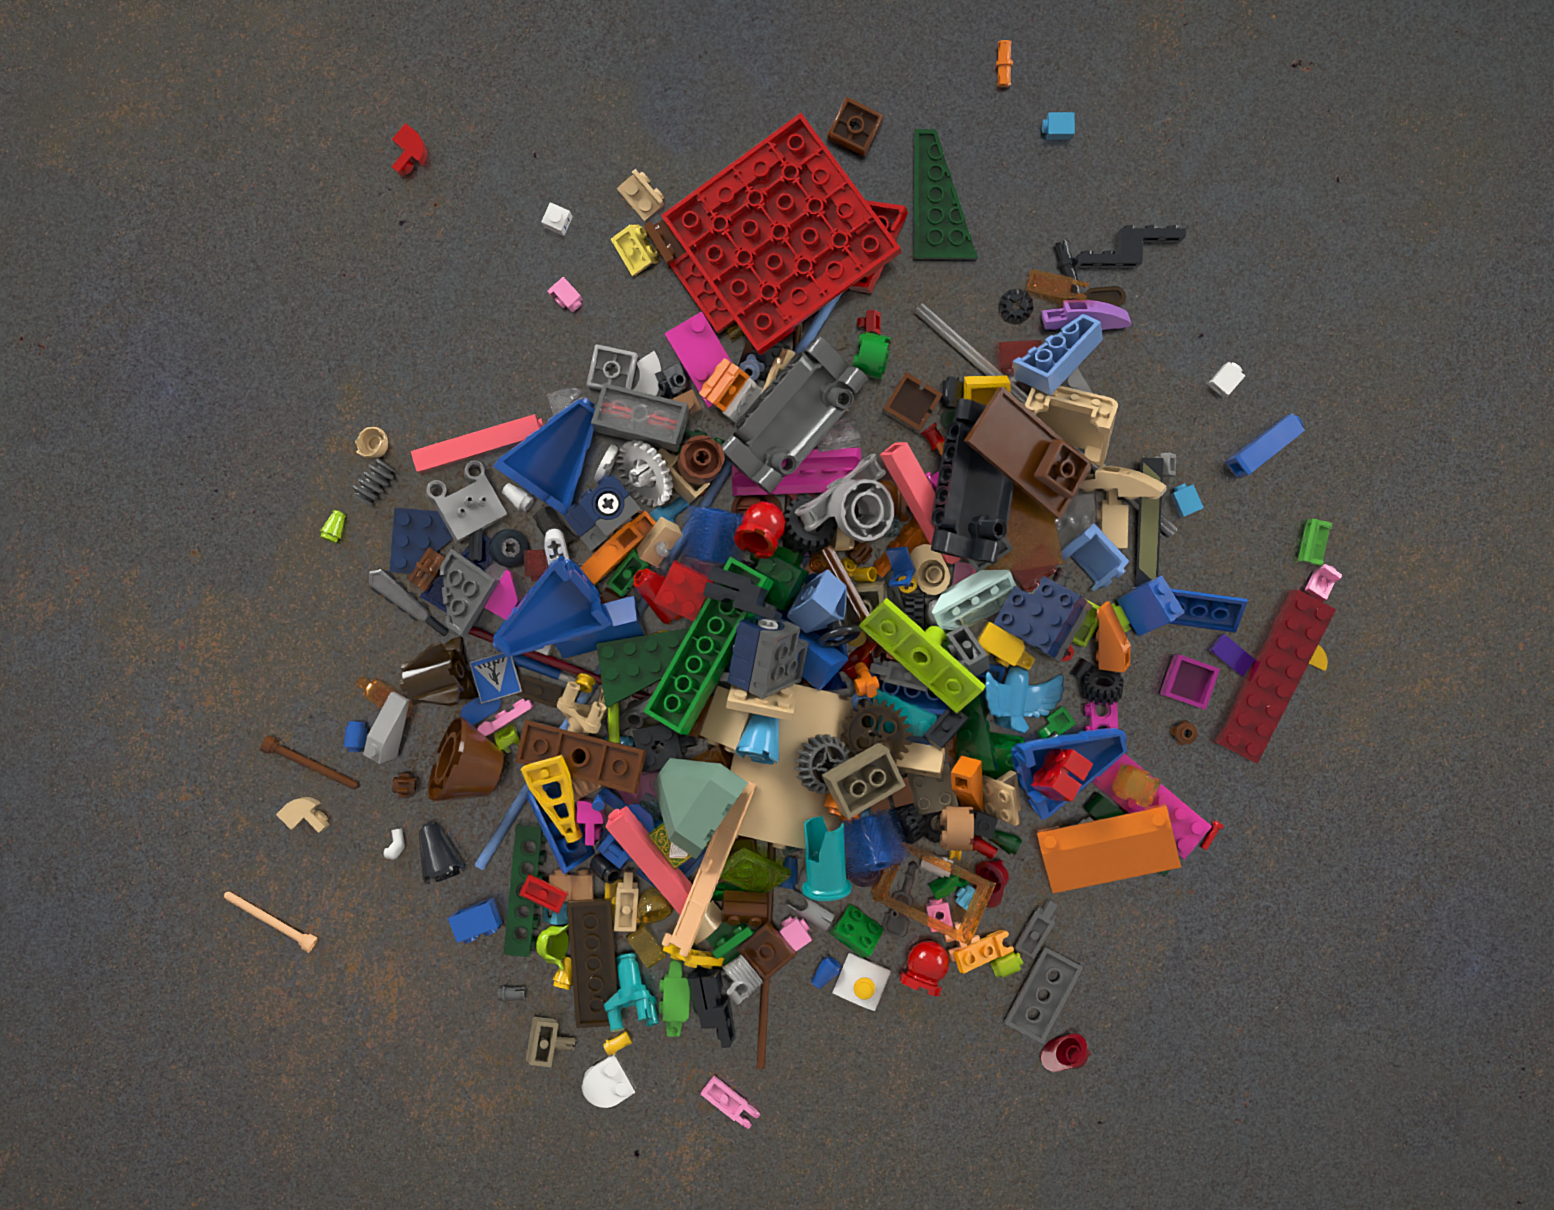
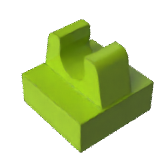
M513 723L494 733L496 745L500 750L503 749L507 753L511 752L509 745L513 743L519 747L520 739Z

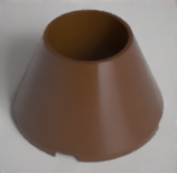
M456 717L448 726L437 752L440 755L437 765H432L428 784V796L433 801L487 797L494 790L501 774L504 760L503 751L465 718Z

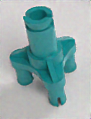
M635 953L615 958L618 963L617 971L621 989L604 1004L605 1013H608L611 1032L624 1029L620 1010L626 1007L636 1006L638 1021L642 1022L644 1019L646 1027L659 1024L656 1011V996L650 995L649 990H646V986L641 982Z

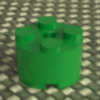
M870 332L860 333L858 339L860 352L859 355L855 354L853 367L861 370L867 377L882 380V373H885L890 350L887 348L888 344L892 342V337Z

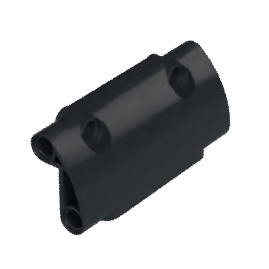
M957 399L953 422L949 424L946 430L931 522L935 527L931 551L968 560L997 563L1000 548L998 541H1001L1007 534L1015 484L964 441L986 408V405L969 399Z

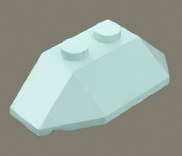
M980 570L944 590L932 611L938 626L942 630H955L966 624L969 628L999 612L1013 587L1016 586L1009 570Z

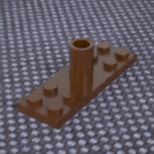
M525 720L515 762L528 765L562 755L572 778L637 794L647 751Z

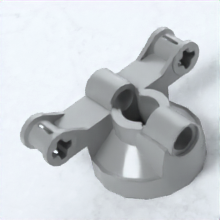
M876 454L863 458L848 475L830 483L827 486V491L795 511L796 516H799L803 521L805 531H811L829 517L835 516L840 530L847 537L859 541V543L875 540L886 533L894 517V503L890 492L883 484L877 482L878 479L886 474V471L881 469L878 464ZM855 503L859 507V514H862V517L856 519L854 514Z

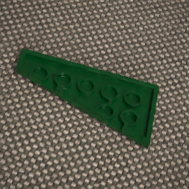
M690 628L597 643L596 647L606 709L623 699L625 700L636 692L659 682Z

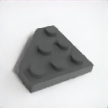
M450 549L440 566V575L443 576L444 587H442L443 603L447 609L445 622L457 634L466 637L499 581L457 551Z

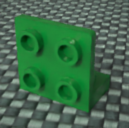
M989 732L991 743H994L995 751L993 753L995 762H998L999 770H982V776L986 775L996 780L1010 770L1015 772L1011 749L1016 744L1024 743V737Z

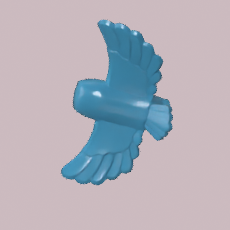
M1012 666L1004 683L1000 684L993 679L988 671L986 673L985 697L988 701L991 716L996 717L995 723L1000 727L1010 728L1015 732L1024 734L1028 731L1029 726L1023 717H1047L1049 711L1054 710L1056 704L1062 700V693L1064 691L1063 675L1059 674L1050 681L1039 685H1028V671L1019 666Z

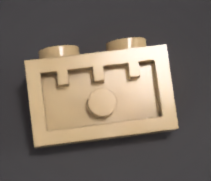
M635 169L632 171L633 175L617 188V191L641 219L647 222L664 207L662 200L664 196L657 188L654 190L648 184L650 180L643 172L639 174Z

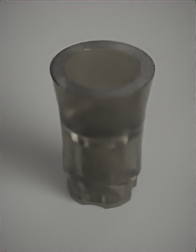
M550 506L540 509L533 516L534 521L537 523L536 526L544 538L549 530L558 529L564 534L567 549L578 540ZM553 541L554 549H557L558 544H556V542Z

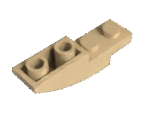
M1100 466L1095 471V474H1088L1079 489L1086 492L1094 491L1095 489L1114 491L1118 488V497H1125L1129 500L1137 499L1138 497L1158 499L1167 490L1166 485L1157 479L1135 470L1115 466Z

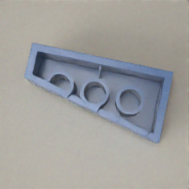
M1082 314L1061 328L1059 334L1049 336L1045 339L1044 344L1038 348L1034 346L1028 350L1026 356L1013 360L1015 378L1051 396L1103 340L1101 321Z

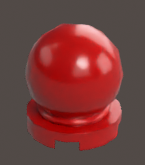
M763 501L751 505L744 513L742 524L736 529L734 536L736 546L743 552L747 549L755 553L754 557L765 559L771 557L777 549V540L783 535L786 521L782 510L773 503Z
M924 941L913 946L907 960L909 971L902 972L899 980L902 984L917 991L919 987L929 990L928 995L940 996L942 986L938 982L945 978L950 965L947 951L934 941Z

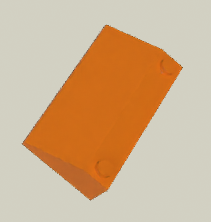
M1166 803L1145 807L1143 811L1062 828L1054 826L1040 829L1037 832L1052 893L1181 868Z

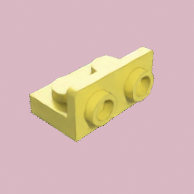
M639 224L629 225L611 238L612 243L632 276H636L651 264H656L660 261L657 249L650 244L645 229Z

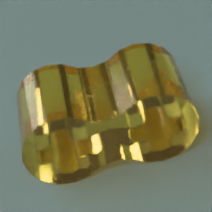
M645 923L636 927V932H629L626 935L629 944L648 969L667 956Z

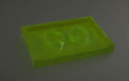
M743 847L726 860L720 878L750 892L768 893L792 875L790 869Z

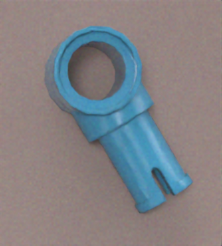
M680 496L668 506L662 507L660 505L649 515L655 522L660 517H663L675 523V516L690 504Z

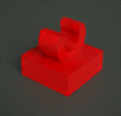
M866 310V317L857 318V327L866 329V332L881 335V313L876 310Z

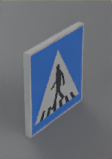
M503 653L469 662L481 704L522 692L512 656L506 657Z

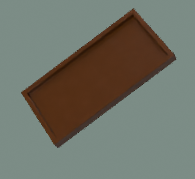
M998 387L964 441L1055 519L1061 518L1073 498L1061 497L1035 478L1034 474L1052 440H1061L1062 438L1004 387ZM1090 464V466H1089V468H1088V470H1087L1085 476L1083 477V479H1082V481H1081L1079 487L1081 486V484L1083 483L1084 479H1085L1086 476L1088 475L1089 471H1090L1091 468L1093 467L1092 464Z

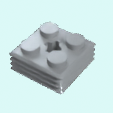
M596 344L587 380L588 388L601 391L603 383L631 389L638 359L637 353ZM612 365H615L618 372L610 376L607 369H611Z

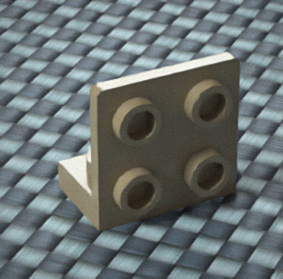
M950 762L944 763L942 778L907 774L914 800V809L917 808L919 814L924 815L942 811L946 806L959 807L960 802L952 790V767Z

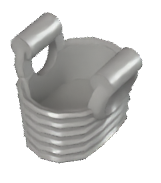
M741 954L722 967L723 970L720 971L723 982L722 989L727 990V994L736 1005L740 1004L745 998H749L763 984L761 978ZM728 974L732 981L728 982L724 975ZM736 987L739 988V990L742 992V995H739L737 993V991L735 990Z

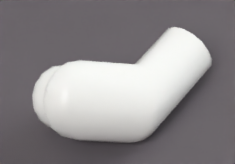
M402 828L391 830L393 843L384 850V857L386 859L394 860L404 850L405 841Z

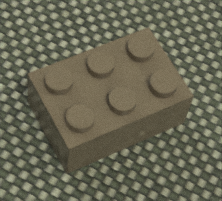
M880 743L873 745L822 775L839 812L848 819L906 786L889 749Z

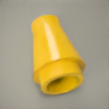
M564 956L562 961L564 970L562 971L558 968L553 978L555 980L553 986L570 990L571 985H573L571 958Z

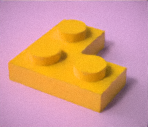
M672 943L670 947L664 946L663 951L671 954L670 957L672 959L685 961L684 965L697 968V965L712 969L713 966L722 967L724 961L723 957L717 959L710 951L691 949L687 957L679 954L681 948Z

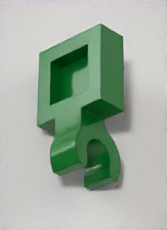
M1061 706L1045 718L1048 724L1038 729L1036 733L1040 739L1048 737L1054 731L1059 736L1074 726L1076 722L1065 706Z
M961 868L955 870L950 877H940L928 884L937 901L949 896L951 892L956 890L955 886L965 887L969 884L966 877L959 880V877L964 875Z

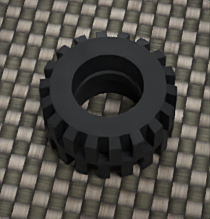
M806 495L805 498L800 496L796 501H791L789 506H787L783 513L786 521L785 529L780 537L782 541H786L785 546L787 548L789 546L793 548L792 551L794 553L800 551V555H805L808 552L809 556L814 555L815 552H821L831 541L837 528L835 516L829 517L817 527L818 532L815 533L807 532L800 526L798 522L800 517L796 516L795 511L802 505L814 500L811 498V495Z

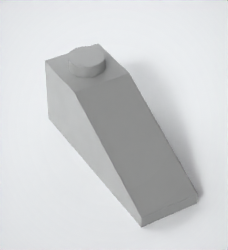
M396 692L390 693L367 736L363 755L379 764L397 758L410 702L409 699Z

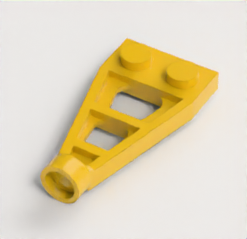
M560 755L524 765L521 768V772L529 790L561 834L564 835L566 842L571 843L582 838L583 834L577 823L571 776L563 756ZM558 781L561 785L562 795L552 799L544 791L543 785ZM565 803L569 816L560 818L554 809V805Z

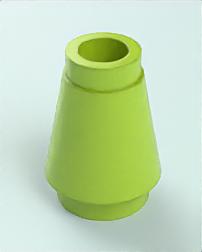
M334 510L320 530L322 532L320 537L329 542L337 543L338 539H341L346 514Z

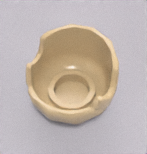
M377 427L364 429L355 441L358 448L356 452L367 459H378L388 449L387 435L382 429Z

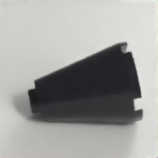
M434 821L423 824L422 829L419 830L422 880L424 884H430L429 880L431 879L440 882L459 875V869L464 872L466 870L465 865L440 824H435Z

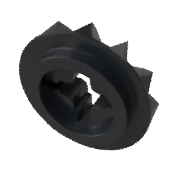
M1019 288L1007 291L999 302L1001 315L1011 323L1024 322L1031 316L1034 308L1033 299L1028 292ZM1022 299L1020 304L1022 310L1016 309L1011 313L1013 307L1011 301L1017 302Z

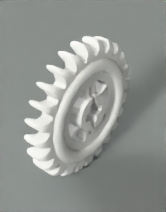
M641 440L626 442L620 447V452L617 454L620 458L616 461L617 463H623L617 470H625V473L620 475V478H628L624 485L632 484L629 493L636 490L637 494L634 498L637 499L643 496L641 503L648 501L647 506L653 504V507L663 505L670 499V495H672L671 488H673L672 476L668 473L670 469L666 467V461L662 460L661 454H657L654 447L651 448L648 443H644Z

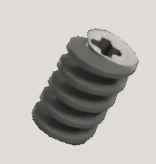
M377 458L373 459L376 466L368 465L371 473L363 471L366 479H357L360 487L352 485L355 491L352 494L370 507L373 505L370 498L378 499L375 492H383L380 485L388 486L386 478L394 479L391 471L397 473Z

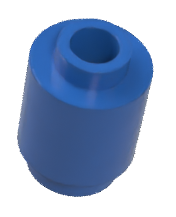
M348 721V727L345 726L344 747H348V752H361V748H365L367 740L366 722Z

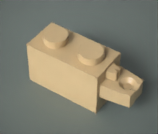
M1117 489L1106 491V500H1101L1099 509L1095 511V522H1098V528L1118 549H1127L1128 505H1122V500H1117Z

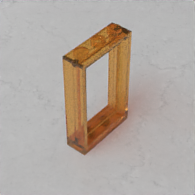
M899 840V842H903L899 845H904L900 847L904 848L900 849L902 856H904V853L910 852L909 854L977 885L959 930L887 896L900 867L893 865H900L901 863H895L902 862V856L899 857L900 859H892L895 862L889 865L890 868L882 869L881 873L883 875L880 882H877L873 889L874 896L872 899L957 941L970 944L996 883L913 844Z

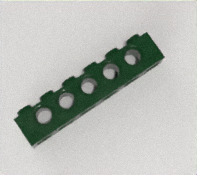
M516 824L503 955L530 957L532 951H536L537 938H534V930H538L539 926L536 908H540V905L519 894L521 886L524 885L529 873L523 870L524 863L532 864L534 870L530 874L543 880V874H540V867L545 863V852H542V846L546 844L547 839L539 824ZM527 841L535 844L536 849L534 852L526 850L525 843ZM519 907H527L529 909V916H522L519 913ZM524 928L527 931V937H519L517 929Z

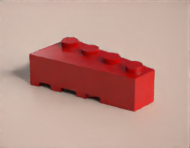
M866 200L896 241L908 215L906 206ZM883 267L868 278H862L849 289L872 293Z

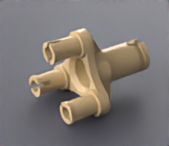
M569 681L563 696L557 702V708L561 710L570 724L568 730L584 735L598 733L601 727L600 721L606 718L608 714L603 688L597 702H594L593 705L579 704L574 701L580 690V685Z

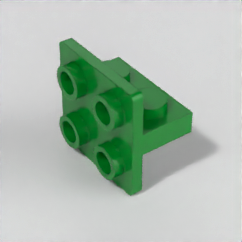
M849 904L843 916L831 928L829 934L864 959L872 955L884 930L878 923L852 904Z
M722 922L706 939L713 948L712 953L717 959L723 957V963L726 966L732 959L739 956L740 953L736 950L737 947L755 932L748 923L729 925L727 922Z

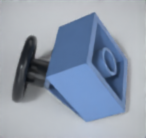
M825 570L801 588L786 616L797 626L801 627L805 633L828 628L829 632L822 635L818 641L822 647H835L846 644L856 639L861 633V629L857 626H845L847 586L829 570Z

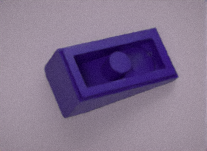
M1220 634L1208 650L1241 677L1245 675L1255 662L1252 656L1225 634Z

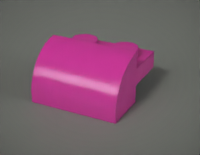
M583 797L577 801V823H586L585 845L594 846L601 838L602 825L599 824H603L607 820V813L605 808L601 811H595L592 808L594 799Z

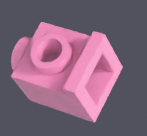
M564 277L548 290L552 298L557 296L554 300L562 308L567 307L571 312H574L581 306L580 302L583 300L581 295Z

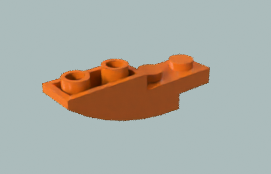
M644 511L631 523L625 524L582 565L581 570L587 575L593 585L627 558V555L639 546L656 524L655 520Z

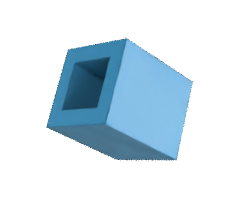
M1075 112L1048 113L1046 120L1042 121V133H1046V140H1071L1075 134Z
M1186 483L1175 487L1174 493L1169 494L1179 518L1204 508L1194 484L1187 487Z

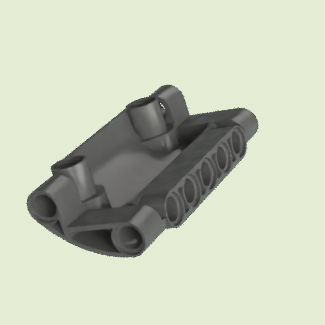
M816 336L803 352L797 353L788 362L771 384L767 386L732 428L733 433L721 445L724 457L757 486L771 494L783 480V477L787 474H792L852 405L854 395L865 385L868 377L858 368L849 366L826 340ZM842 393V400L838 402V396ZM786 458V465L782 468V461Z

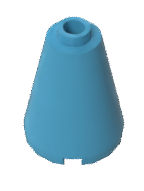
M753 714L735 749V754L741 758L748 755L751 761L756 763L774 765L775 762L777 764L779 761V718Z

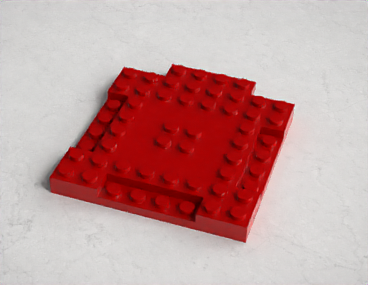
M802 113L795 116L661 215L686 250L685 253L669 264L718 334L734 322H737L760 355L795 330L794 327L864 277L868 278L902 253L900 246Z

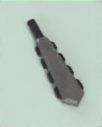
M379 569L369 572V585L372 591L378 595L383 594L386 601L391 604H397V608L403 613L408 612L409 617L414 621L426 622L443 637L447 634L449 630L431 616L427 610V605L423 602H418L417 596L412 592H407L405 590L406 587L400 581L396 582L394 576L389 571Z

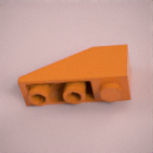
M1105 602L1098 608L1096 613V620L1099 621V629L1096 633V641L1099 642L1096 661L1099 662L1100 670L1124 673L1130 666L1131 645L1111 603Z
M961 756L951 771L952 790L962 807H973V810L982 812L984 810L982 761Z

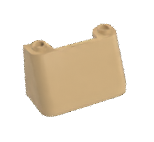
M1059 386L1051 396L1032 387L1025 406L1070 446L1085 449L1084 456L1091 461V464L1103 466L1117 413V402L1110 397Z

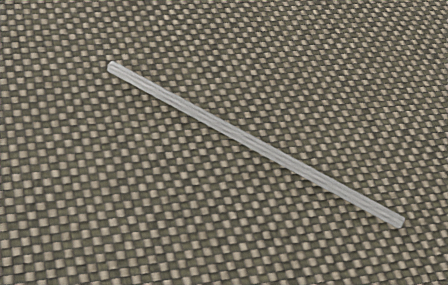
M921 303L915 309V314L986 376H1005L924 304ZM1011 382L1010 393L1025 405L1028 396ZM1073 447L1082 455H1084L1085 449ZM1092 464L1093 467L1091 469L1095 472L1100 466ZM1139 497L1132 500L1126 499L1139 511ZM1161 514L1160 530L1168 537H1171L1176 533L1177 527Z

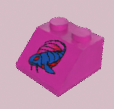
M505 570L484 607L503 619H506L513 608L518 606L523 599L515 572Z

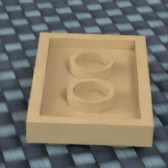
M731 684L726 708L792 721L798 692L786 688L762 699L749 691Z

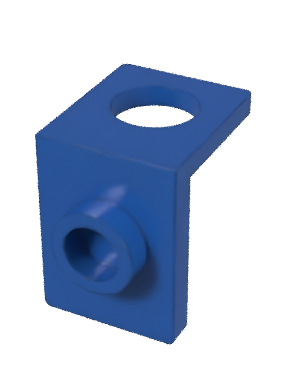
M888 548L886 553L894 571L888 584L889 587L909 586L916 569L908 548ZM907 576L902 581H896L899 577Z

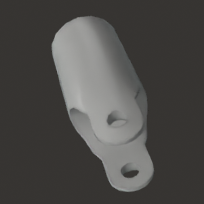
M793 890L794 893L805 900L806 907L803 911H799L785 903L786 906L825 932L835 915L805 897L802 893Z

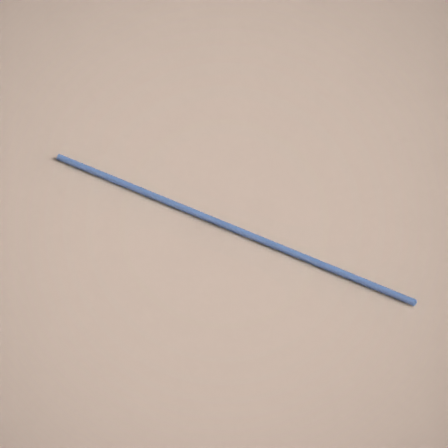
M842 293L818 311L793 351L795 355L803 352L812 342ZM727 459L722 472L718 473L717 477L713 480L698 504V508L703 506L702 509L710 507L730 475L732 465ZM691 521L690 523H687V524L685 525V527H687V526H688L689 524H691V523L694 524V521ZM691 525V527H688V528L682 530L681 533H685V531H687L688 529L692 528L693 525ZM693 530L679 538L668 552L656 573L664 577L667 576L674 560H677L680 555L678 552L684 549V547H680L688 542H684V540L691 537L692 534L684 539L681 538L690 532L693 533ZM641 596L637 602L640 616L643 615L648 607L647 602ZM598 665L594 673L601 675L600 667ZM595 683L592 686L593 690L591 693L581 692L576 703L587 705L599 684ZM567 718L561 724V729L568 730L570 724ZM526 782L474 864L479 869H485L528 799L526 795L529 791Z

